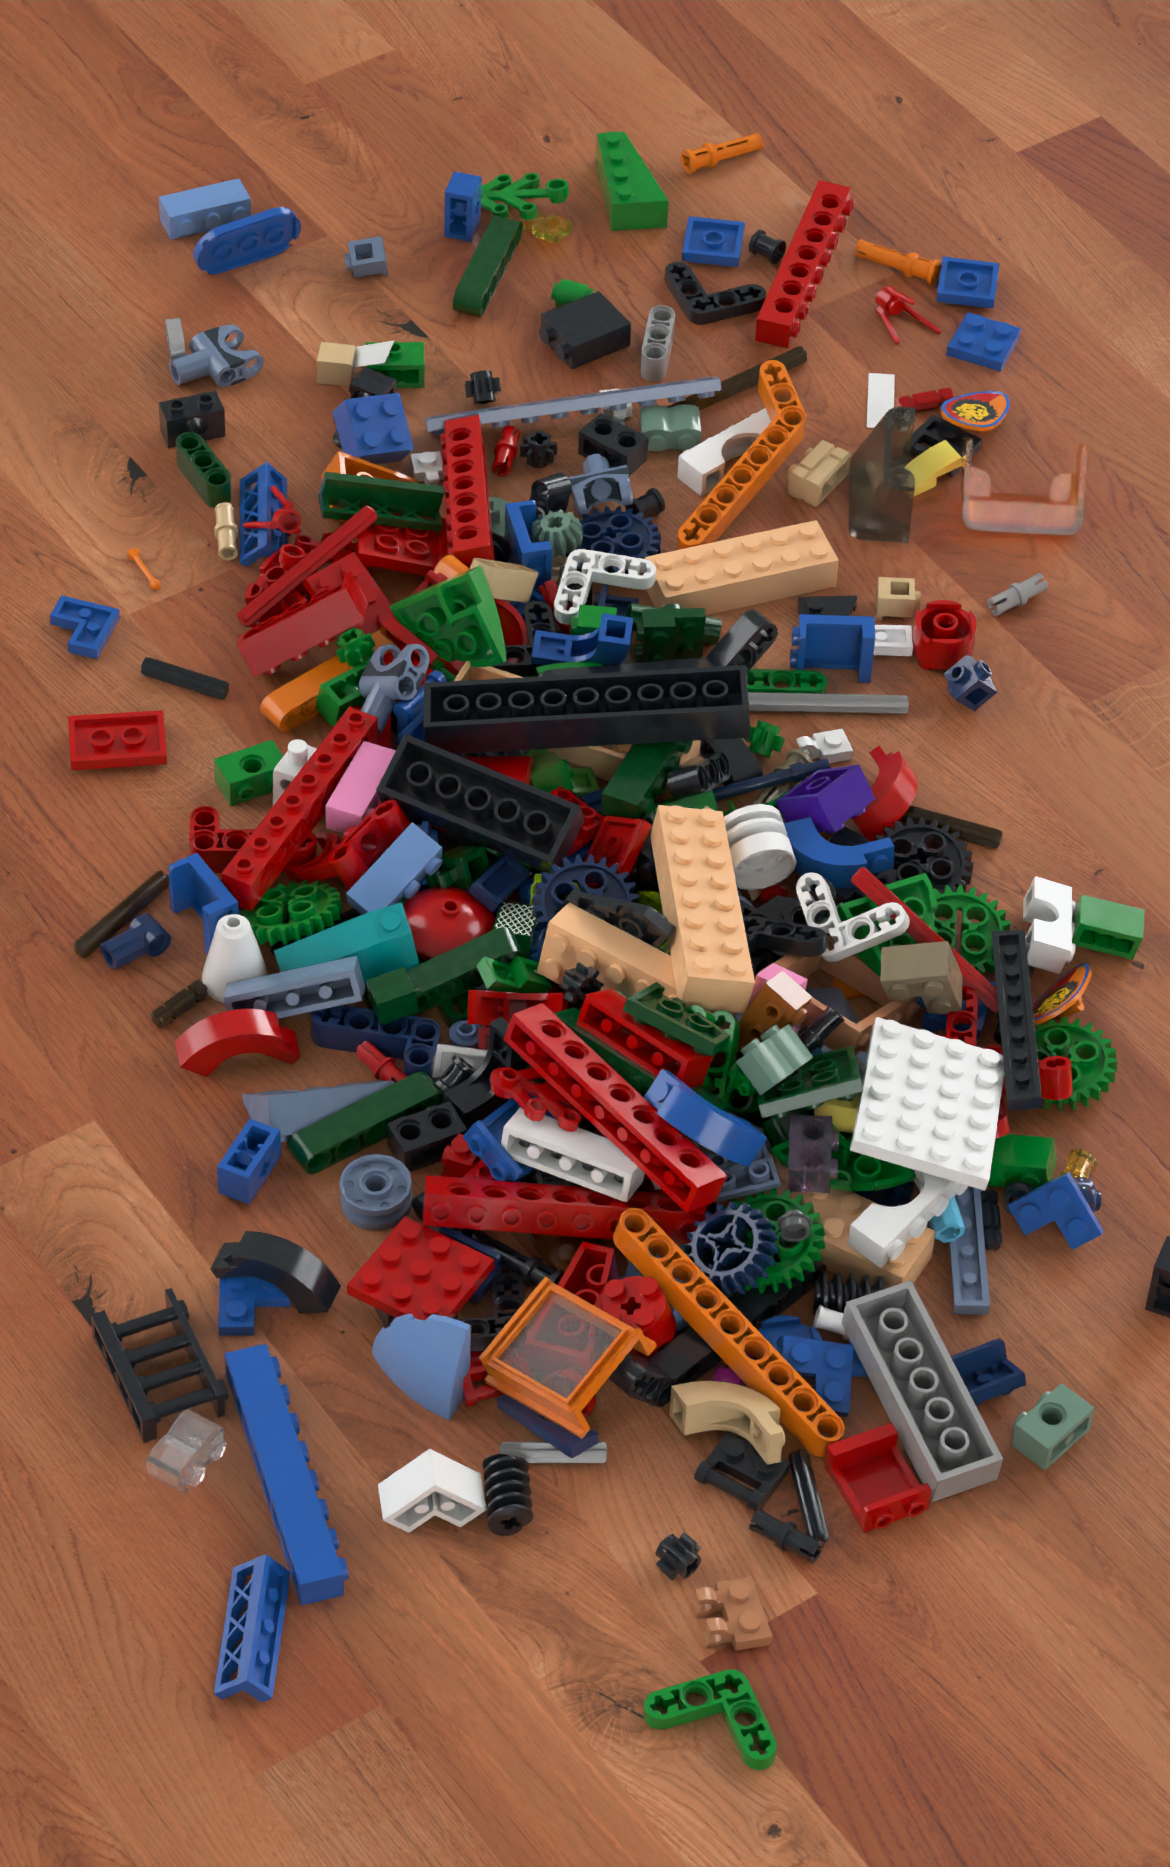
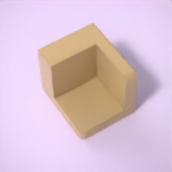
M321 342L317 357V383L349 387L353 379V361L356 346Z

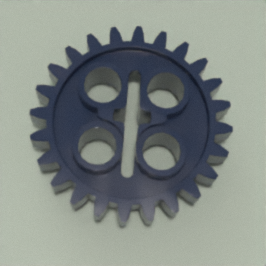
M605 506L604 512L600 513L594 508L593 515H582V520H579L582 524L583 539L582 545L576 547V550L586 549L641 559L661 553V533L658 532V525L652 524L651 517L644 519L642 511L633 515V508L622 512L621 506H618L615 511H610V508ZM615 566L604 568L609 573H615L620 570Z
M577 854L573 864L565 857L562 861V868L554 863L553 865L551 864V874L543 872L541 876L542 883H536L535 893L537 894H534L532 898V905H535L532 917L538 918L536 928H545L543 933L545 940L548 923L556 915L554 912L563 902L557 896L562 894L568 896L573 890L579 891L573 882L578 884L579 892L639 903V894H632L635 892V882L626 883L628 880L627 872L617 874V863L610 868L606 867L605 857L601 859L599 864L594 863L592 854L589 855L587 862H582L580 855ZM590 883H596L600 885L601 888L591 889L587 885Z

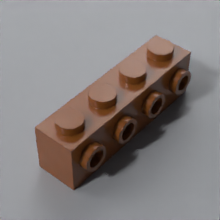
M783 970L763 985L739 1020L740 1036L736 1061L744 1056L740 1051L743 1047L756 1038L762 1043L763 1040L760 1036L777 1024L780 1030L788 1024L791 1027H797L808 1015L809 1012L805 1008L813 997ZM718 1052L711 1062L722 1067L726 1061L725 1053Z

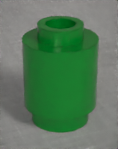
M562 278L560 283L555 282L551 299L555 300L556 307H561L595 293V289L589 288L587 284Z

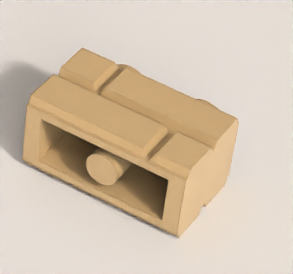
M824 440L820 441L813 449L808 448L804 453L802 461L798 465L793 464L787 472V492L789 495L799 500L803 499L804 502L814 507L818 506L849 474L850 452L839 447L835 448L833 444Z

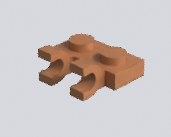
M752 1576L716 1581L714 1589L710 1587L695 1588L697 1600L693 1601L692 1607L696 1618L720 1611L724 1620L722 1618H709L705 1620L707 1631L703 1632L702 1637L706 1648L716 1647L728 1642H732L735 1651L771 1645L772 1634Z

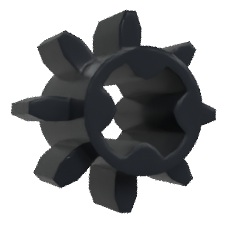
M489 370L471 373V381H465L464 384L466 398L473 397L474 404L495 402V394H500L501 391L500 377L493 378L492 371Z
M534 431L529 436H524L523 444L520 445V457H527V465L534 468H543L549 463H554V455H557V442H551L550 434L543 431Z
M580 962L577 963L576 968L564 971L565 975L562 983L559 984V987L568 991L564 995V999L571 1004L576 1002L580 1006H583L586 994L601 991V987L604 986V983L596 979L600 972L592 966L587 968Z
M683 1532L680 1538L670 1534L662 1540L656 1549L655 1554L660 1559L656 1566L671 1580H674L677 1575L686 1579L697 1570L701 1563V1557L697 1554L701 1547L685 1532Z

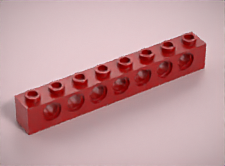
M821 180L818 181L757 317L755 341L789 348L793 337L798 338L801 320H806L809 302L813 303L815 299L816 284L821 285L824 267L828 268L830 265L831 250L837 249L839 233H844L846 227V216H851L854 200L850 199L851 187Z
M479 415L444 421L445 433L440 434L443 461L442 471L444 476L443 486L446 497L444 502L447 513L445 517L448 529V555L455 556L469 569L473 558L495 561L485 438Z
M349 707L222 872V883L238 901V907L248 911L254 909L325 815V805L363 741L377 745V717Z
M541 1003L512 1015L503 1040L686 1213L717 1201L727 1175L677 1128L658 1115L656 1108L552 1011Z
M426 1175L423 1226L613 1239L621 1214L629 1208H638L646 1212L676 1244L686 1245L691 1242L687 1238L686 1232H695L697 1230L694 1220L702 1223L706 1219L704 1215L706 1206L686 1213L666 1193L635 1191L626 1203L586 1187ZM627 1228L629 1231L637 1233L635 1230Z

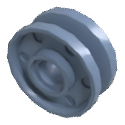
M366 1155L350 1162L342 1171L339 1181L342 1213L352 1224L362 1229L375 1231L389 1229L397 1225L404 1216L407 1217L410 1213L413 1199L412 1179L410 1171L401 1161L387 1155Z

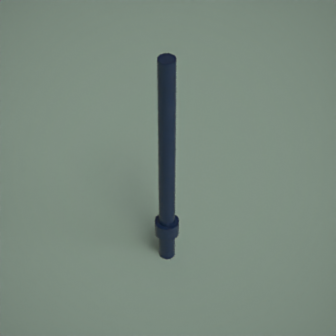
M827 758L804 765L802 762L789 765V769L712 790L715 801L790 781H793L794 784L799 783L817 770L829 769L830 765Z

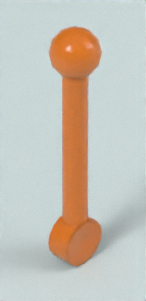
M129 549L128 558L137 563L148 579L149 587L154 591L160 589L161 582L155 579L140 558L139 549Z

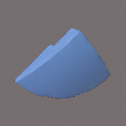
M412 1314L396 1317L389 1327H382L374 1340L372 1355L386 1375L406 1395L430 1412L450 1421L463 1401V1379L470 1370L471 1325L436 1314L430 1315L426 1320H417Z

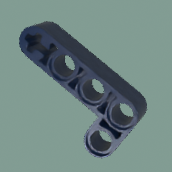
M344 1005L311 1012L312 1040L317 1046L356 1053L358 1045L364 1041H370L386 1057L404 1060V1073L407 1076L424 1071L434 1080L432 1075L437 1045L441 1044V1027L435 1020L409 1015L381 1025L374 1010Z

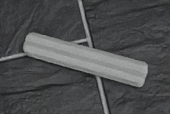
M598 1441V1444L571 1459L548 1442H502L500 1444V1454L521 1457L528 1463H604L607 1459V1445L603 1441Z

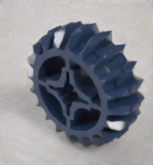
M730 1201L727 1209L723 1205L717 1204L716 1213L714 1214L704 1210L706 1219L702 1223L694 1220L697 1230L695 1232H686L687 1238L691 1241L683 1245L688 1257L726 1296L732 1297L735 1289L740 1294L745 1295L746 1286L749 1284L753 1288H758L756 1280L760 1276L768 1279V1273L765 1271L766 1267L775 1266V1261L770 1256L779 1253L778 1247L774 1244L778 1238L777 1234L772 1230V1223L767 1218H764L760 1210L752 1209L745 1203L739 1207L736 1203ZM749 1229L752 1230L754 1236L752 1249L747 1246ZM710 1249L715 1252L713 1269H710L708 1261Z

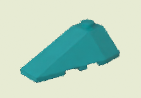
M402 902L365 913L274 950L280 972L357 956L364 983L368 979L402 967L407 971L419 965L412 933Z

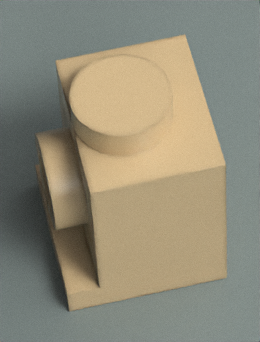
M878 577L876 620L882 621L883 616L913 618L914 610H919L921 604V591H915V578Z

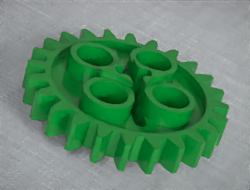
M304 880L300 884H296L295 881H291L287 886L278 883L277 888H269L252 911L238 907V915L245 917L249 921L254 936L258 940V945H262L267 941L270 942V946L275 945L278 941H282L284 945H287L289 940L294 939L297 942L301 940V937H309L314 932L324 931V927H333V921L340 920L339 914L343 913L340 893L337 892L336 887H330L329 883L320 885V882L317 880L308 884V881Z
M945 885L944 894H941L934 888L938 906L934 914V927L937 928L936 933L942 939L948 941L949 945L954 948L956 911L960 910L962 912L960 955L983 976L985 970L991 974L995 973L992 932L1010 931L1011 922L1005 920L1006 910L996 911L998 901L994 900L988 903L987 892L983 893L980 897L975 896V887H972L969 893H964L962 885L958 886L957 892H952L949 885ZM937 917H944L948 920L942 921L937 919ZM975 919L980 921V923H973L969 920ZM968 948H977L980 951L974 952L969 950Z
M1063 1016L1060 1023H1055L1052 1018L1048 1020V1025L1046 1026L1042 1023L1036 1025L1035 1036L1038 1060H1043L1050 1056L1067 1057L1071 1061L1072 1095L1063 1100L1042 1098L1045 1110H1048L1052 1104H1057L1058 1111L1062 1112L1064 1104H1069L1070 1108L1076 1111V1103L1078 1102L1089 1107L1090 1097L1100 1101L1101 1091L1107 1093L1110 1091V1083L1115 1082V1072H1117L1116 1048H1111V1038L1103 1039L1102 1029L1093 1032V1023L1091 1022L1084 1027L1080 1026V1018H1076L1072 1024H1068L1066 1016Z
M776 1188L771 1189L769 1195H765L764 1191L758 1192L756 1197H752L750 1194L745 1195V1201L742 1203L733 1198L732 1202L736 1203L739 1207L745 1203L752 1209L760 1210L764 1218H767L772 1223V1230L777 1234L778 1240L774 1244L778 1247L779 1253H777V1256L781 1262H775L773 1267H766L765 1271L768 1273V1279L760 1276L756 1280L760 1293L764 1292L766 1285H771L776 1293L779 1289V1283L782 1282L790 1289L792 1288V1278L795 1277L802 1282L804 1281L803 1270L815 1271L813 1261L822 1260L820 1249L825 1248L823 1237L825 1236V1231L819 1212L815 1213L812 1202L804 1205L803 1195L801 1194L792 1200L790 1189H787L780 1196ZM789 1210H800L804 1213V1216L811 1218L812 1226L809 1227L807 1238L798 1242H790L783 1239L781 1232L778 1230L777 1221L772 1220L781 1217ZM749 1229L751 1232L747 1234L749 1238L747 1246L752 1249L754 1236L752 1230ZM788 1245H796L793 1248H785ZM750 1284L746 1286V1291L752 1288Z

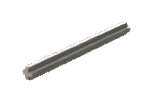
M748 692L749 711L906 714L909 707V700L906 695Z

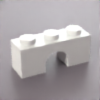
M1034 877L1023 899V921L1032 923L1025 936L1028 965L1060 974L1065 963L1072 961L1075 953V944L1072 943L1075 931V923L1072 922L1075 910V902L1072 901V887Z

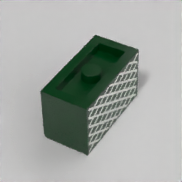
M505 901L500 905L492 930L500 927L511 928L522 949L524 958L530 960L531 942L538 919L532 917L533 907L535 906Z

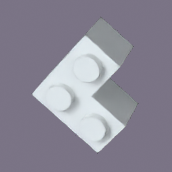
M431 1449L422 1453L378 1484L383 1521L408 1533L433 1516L440 1517L461 1528L487 1510L481 1474Z

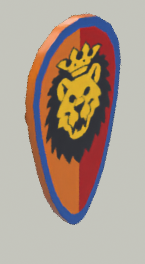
M998 391L974 392L945 401L941 405L940 412L947 421L954 425L983 433L1001 424L1009 411L1010 400L1006 394Z
M1082 963L1066 973L1032 1005L1034 1025L1044 1023L1057 1015L1062 1019L1063 1016L1068 1017L1084 1010L1082 994L1086 990L1092 975V970L1087 963Z

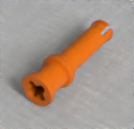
M753 133L752 135L716 145L705 143L701 148L694 150L684 149L680 154L681 164L688 174H692L696 169L706 166L713 168L719 161L762 150L763 140L759 133Z
M863 239L858 241L855 248V257L903 271L906 277L911 278L915 276L927 280V283L930 285L935 284L941 271L940 260L935 259L931 261L921 258L915 252L905 254Z

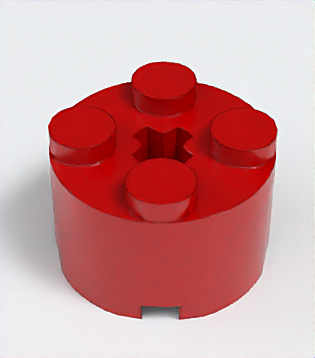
M936 600L927 603L926 608L921 612L920 609L917 611L913 628L912 652L921 668L926 670L933 668L949 670L965 655L972 657L977 621L975 615L970 610L968 613L961 609L962 604L950 600Z
M630 1276L620 1280L613 1279L606 1283L603 1288L604 1292L600 1297L603 1298L601 1310L634 1329L640 1328L644 1336L653 1340L657 1345L649 1356L634 1348L630 1352L649 1358L658 1352L657 1349L665 1342L669 1344L675 1335L677 1322L665 1293L656 1279L653 1277ZM604 1332L608 1342L611 1344L615 1337Z

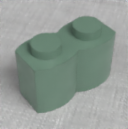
M652 405L640 409V433L648 437V451H664L670 448L686 451L701 443L699 407L694 405H677L668 408Z
M777 1024L760 1036L763 1040L762 1043L756 1038L740 1050L744 1056L736 1061V1063L760 1096L813 1058L789 1024L781 1030Z

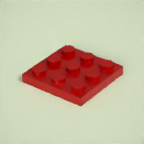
M420 516L423 519L432 520L431 517ZM441 518L443 524L441 532L372 524L355 538L356 555L361 563L367 567H381L398 573L407 572L426 577V574L430 570L434 571L438 562L448 555L446 518Z
M404 1216L347 1284V1294L395 1318L412 1314L417 1320H426L430 1315L436 1314L453 1319L494 1269V1259Z

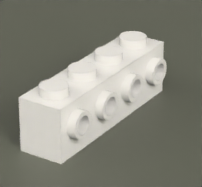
M521 1107L504 1126L501 1145L514 1161L626 1203L643 1182L644 1172L608 1138L581 1128H577L573 1132L565 1131L558 1126L556 1119L546 1115L541 1121H532L525 1116L524 1110Z

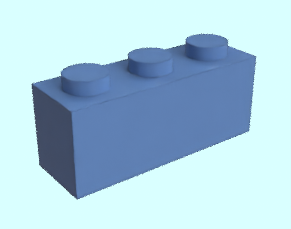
M239 178L159 197L160 221L170 239L210 231L215 227L251 216V198Z
M412 822L346 893L347 903L363 915L377 909L398 904L405 897L410 899L419 890L421 879L426 874L433 875L443 862L441 860L442 847Z

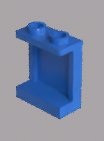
M534 500L505 504L504 539L509 543L512 552L508 562L537 571L539 574L533 590L541 595L538 587L543 585L545 588L544 583L551 580L552 547L550 541L532 543L531 528L532 522L536 521L537 505Z
M799 614L798 627H792V646H796V649L790 650V668H795V670H803V668L857 670L858 683H870L875 646L874 617Z
M195 853L186 858L179 859L168 867L170 908L174 913L189 907L193 908L202 919L204 952L208 955L218 921L226 915H238V901L198 853Z
M528 1094L530 1098H537L535 1096ZM513 1098L482 1121L478 1120L463 1136L472 1153L480 1157L497 1181L519 1182L536 1169L514 1161L501 1145L504 1126L521 1107ZM547 1110L545 1115L554 1118V1116Z

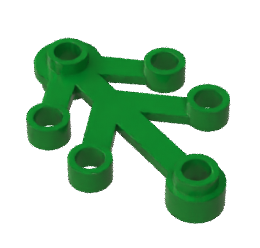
M527 173L523 178L512 183L510 175L501 174L496 176L491 182L485 185L481 184V207L491 211L492 217L496 215L509 218L508 206L492 201L500 200L519 210L522 219L532 220L537 217L536 205L522 199L549 198L552 203H563L569 196L568 182L564 179H552L546 183V188L538 189L540 187V176L537 173Z

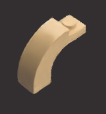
M698 1381L671 1386L669 1416L683 1435L710 1430L729 1431L747 1439L767 1465L781 1461L782 1446L785 1445V1434L783 1428L779 1425L781 1409L772 1400L750 1388L726 1382Z

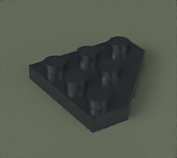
M575 890L568 895L554 912L557 914L570 902L657 949L676 928L662 913L657 912L649 905Z

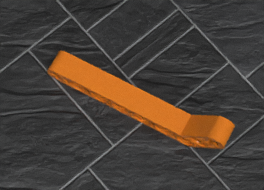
M768 360L761 365L759 370L758 392L771 423L678 530L677 550L716 542L803 440L806 413L783 363L776 360Z
M447 555L438 562L433 572L436 574L442 573L447 578H451L470 569L455 556ZM381 630L371 635L376 644L373 648L374 652L382 645H394L380 633ZM335 655L268 694L260 705V713L282 732H288L320 714L316 709V703L321 684L354 667H349L347 661L341 663L338 656Z

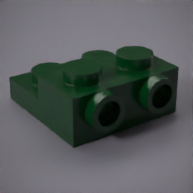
M705 608L642 609L641 622H636V641H640V645H635L634 647L635 663L702 658L706 618Z

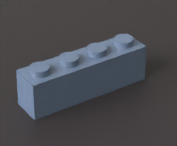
M353 956L228 983L223 999L227 1011L260 1009L277 1013V1018L279 1019L362 1001L365 983L358 958Z

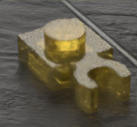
M537 211L536 218L532 220L522 219L523 228L526 231H533L535 237L555 244L573 232L572 221L554 214L544 217L542 212Z

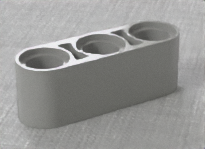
M657 305L651 308L642 344L640 375L643 379L650 382L661 381L667 374L674 339L675 311L666 305Z

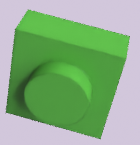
M572 768L574 776L571 777L574 789L571 791L578 797L599 789L592 768Z

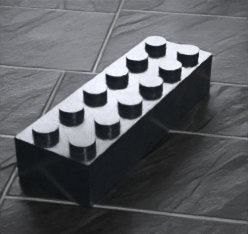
M404 734L376 789L382 803L394 799L398 802L404 813L422 821H429L434 826L551 874V864L553 865L554 863L558 867H562L563 858L567 857L585 821L581 806L407 734Z

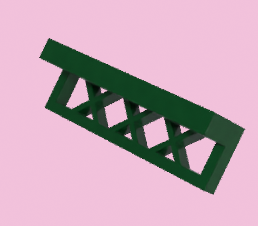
M324 472L318 494L322 518L348 521L363 507L368 506L373 508L377 515V520L373 524L441 532L443 525L439 512L444 496L442 486ZM329 505L339 506L342 509L330 508ZM420 516L431 517L432 520L423 519Z

